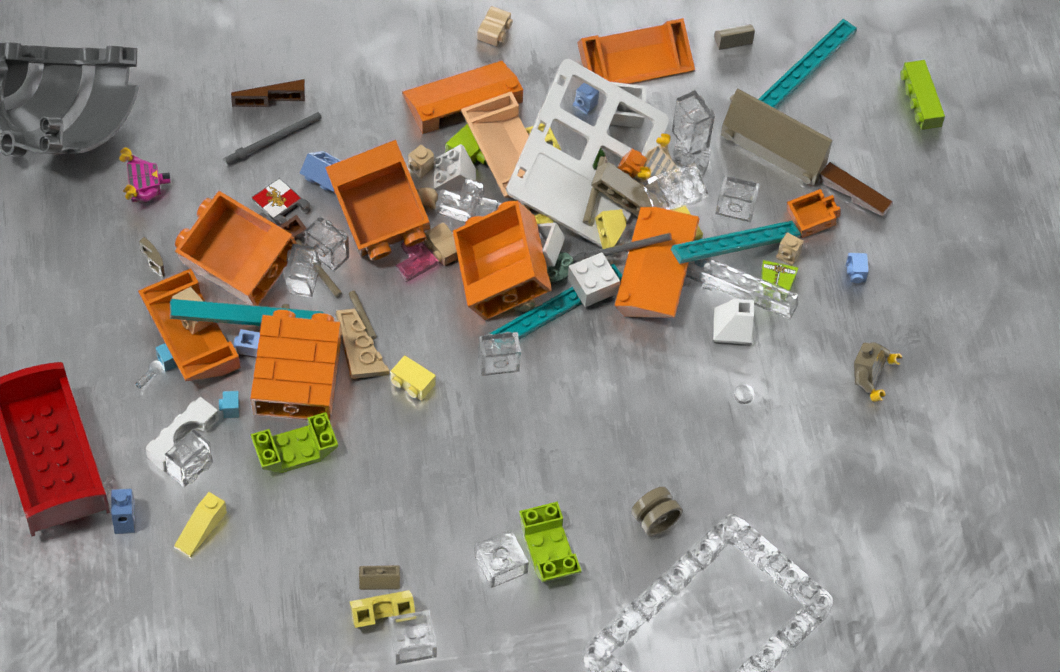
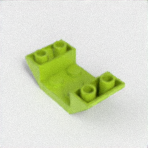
M327 413L308 417V426L274 436L271 435L270 429L250 434L262 469L284 473L318 463L338 447V442Z
M558 501L519 511L524 541L535 574L542 583L581 573L576 553L572 554L563 528V516Z

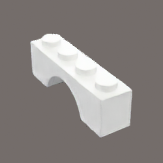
M201 397L196 401H192L186 411L177 415L169 427H165L155 440H151L145 449L147 459L165 472L178 459L175 444L179 437L190 431H208L219 420L218 410Z

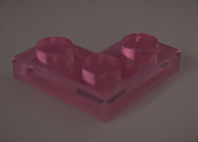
M404 242L401 243V248L409 258L397 264L396 270L405 282L438 265L437 259L423 242L410 247H406Z

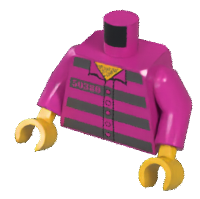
M124 147L120 151V161L126 162L128 160L129 185L123 190L126 193L125 198L127 200L131 199L132 202L142 201L147 203L161 194L160 184L171 183L170 173L158 174L156 163H150L132 155L129 148Z

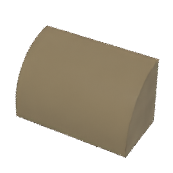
M751 24L716 30L714 38L718 49L722 50L753 44L755 29Z

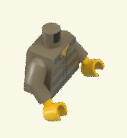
M865 342L862 344L854 361L855 385H859L867 393H871L870 397L873 402L883 401L881 397L886 395L885 391L882 389L875 390L874 386L884 367L886 358L890 365H900L896 358L900 359L902 355L900 353L891 354L890 350L876 342Z

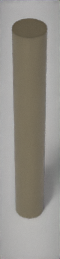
M356 291L349 292L351 301L366 327L365 330L368 336H371L372 340L376 339L375 331Z

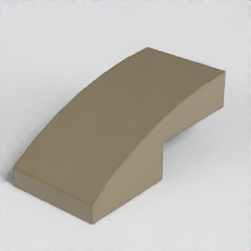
M143 237L139 241L140 251L147 256L149 267L161 277L165 276L164 265L159 252L147 238Z

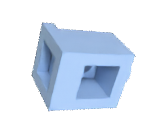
M583 83L576 90L573 106L587 115L598 104L599 91Z
M848 253L846 266L847 275H850L851 282H866L868 276L867 253Z
M240 329L239 336H235L234 348H236L237 354L255 356L257 358L260 332Z

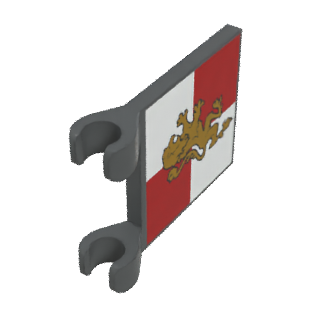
M280 178L251 197V200L279 226L287 221L283 215L297 205L304 214L311 211L309 208L310 203L302 199Z

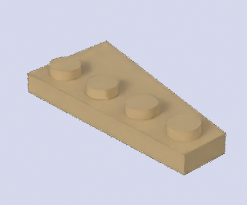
M355 309L336 310V320L341 322L342 344L351 379L389 375L390 370L383 363L380 352H377L371 336L369 337L365 331L366 327Z

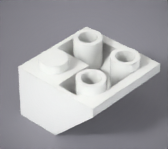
M460 144L434 159L435 190L463 191L476 184V168L463 145Z
M734 299L714 308L713 342L751 345L754 300Z

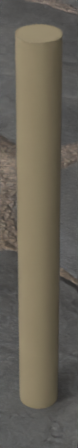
M600 157L597 168L607 162L606 157ZM593 186L583 218V223L586 225L590 224L599 191Z
M297 240L296 243L302 256L336 298L340 297L342 292L303 243Z

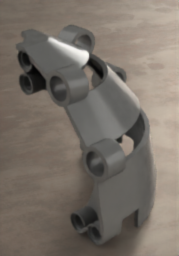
M0 43L1 153L4 156L23 157L27 150L42 154L84 153L97 148L109 140L126 121L137 97L139 85H128L130 67H137L138 48L122 46L68 48L21 45V43ZM29 63L44 64L42 79L35 94L20 107L6 110L4 98L14 94L22 86L27 76ZM82 65L95 66L93 87L86 106L76 121L63 132L62 118L69 111L76 98L82 76Z

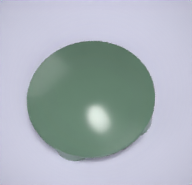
M560 250L555 266H547L550 282L562 280L568 275V267L574 264L570 254Z

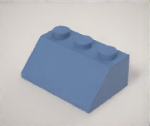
M325 151L308 153L300 174L304 175L307 181L320 184L322 189L334 192L325 167L341 160Z

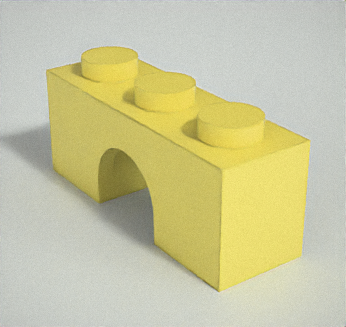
M410 590L349 601L355 628L373 625L375 620L383 617H394L395 620L416 616L413 596Z

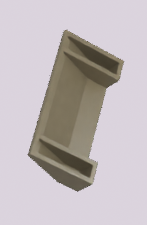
M738 88L735 91L721 129V136L726 140L732 141L813 187L819 181L820 173L827 166L833 141Z

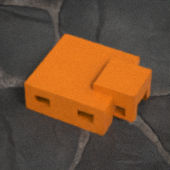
M821 189L787 202V211L800 231L802 238L836 226V218H839L841 215V209L839 206L837 207L834 196L831 195L825 198Z

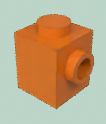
M632 148L623 156L617 168L629 174L631 178H634L640 173V167L644 166L647 158L641 152Z

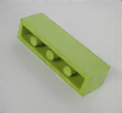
M926 61L905 62L903 69L900 71V77L905 82L906 94L910 96V105L916 113V122L919 123L921 130L942 127L945 114Z

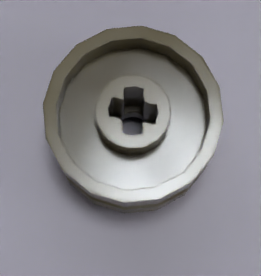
M658 487L647 492L631 509V514L641 523L642 529L648 536H655L666 531L679 520L683 513V509L676 500H672L673 496L666 487Z

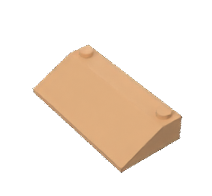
M511 91L461 109L504 198H512L507 194L506 187L529 137L518 116L519 105ZM520 169L517 176L523 178L525 171Z

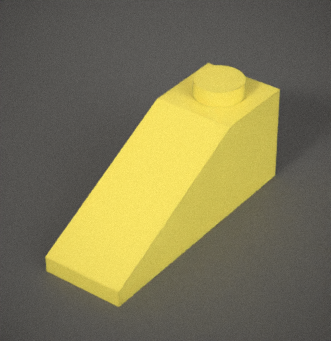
M208 492L194 510L174 548L192 557L227 513L225 501Z

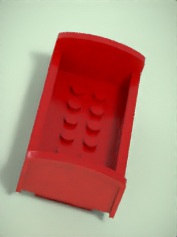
M63 362L36 365L1 376L0 436L31 537L35 536L37 531L102 511H106V514L110 513L107 495L70 388Z

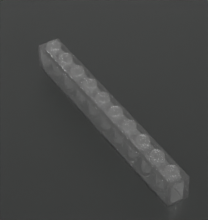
M626 225L619 238L620 245L632 241L635 230L634 226ZM705 258L688 263L685 277L738 299L754 300L755 306L791 320L798 306L797 293L714 259Z

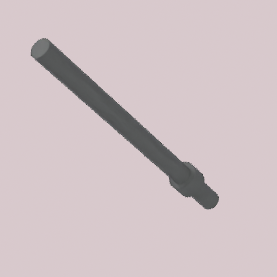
M317 112L245 148L241 147L235 150V153L223 158V161L227 165L237 159L242 160L248 154L321 119V114Z
M667 233L589 253L581 252L572 258L575 264L601 252L604 256H609L672 240V235Z

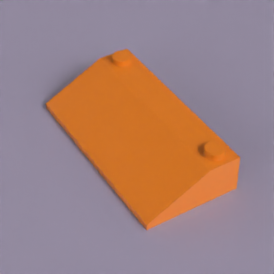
M684 18L666 21L663 25L603 37L598 35L585 37L577 42L583 67L609 82L631 84L695 71Z
M499 61L402 91V94L421 133L426 134L439 129V118L461 112L463 108L511 91L517 103H523L524 89L517 76L503 61Z
M640 207L631 242L671 233L672 240L629 250L615 302V307L623 317L675 318L689 262L679 264L670 249L673 245L695 240L700 220L698 216L659 207Z
M191 268L138 290L185 381L223 376L241 368L239 356L231 341L227 342L217 323L212 322L211 325L192 334L183 326L181 320L170 319V301L172 296L189 287L205 302L200 292L199 282Z

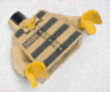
M662 133L661 138L658 137L656 139L659 146L647 152L645 155L647 161L643 167H640V173L635 176L649 190L659 191L666 186L674 190L679 184L672 177L677 166L673 163L669 154L668 144L671 140L669 134Z

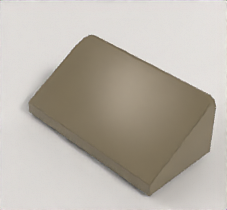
M399 565L359 566V589L400 588Z

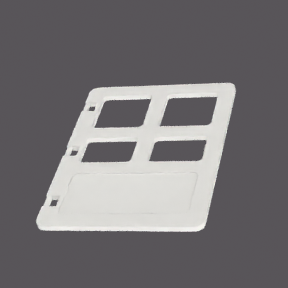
M564 59L558 68L555 79L551 84L515 170L511 175L506 192L512 198L602 247L595 217L602 211L622 209L627 224L631 215L630 211L598 191L590 224L586 225L583 223L592 189L591 183L596 173L592 166L600 147L620 158H623L632 149L607 134L618 104H623L653 122L641 152L644 157L649 150L659 146L656 139L658 137L661 138V134L665 132L669 118L662 111L575 61ZM572 76L606 95V100L595 126L589 125L560 108V102ZM560 77L565 79L563 86L558 84ZM553 120L587 139L588 142L580 160H576L545 142L546 134ZM540 122L545 125L543 132L538 130ZM520 169L525 171L523 178L517 176ZM635 177L633 178L634 180L642 184L641 181H639ZM622 235L620 236L615 246H618Z

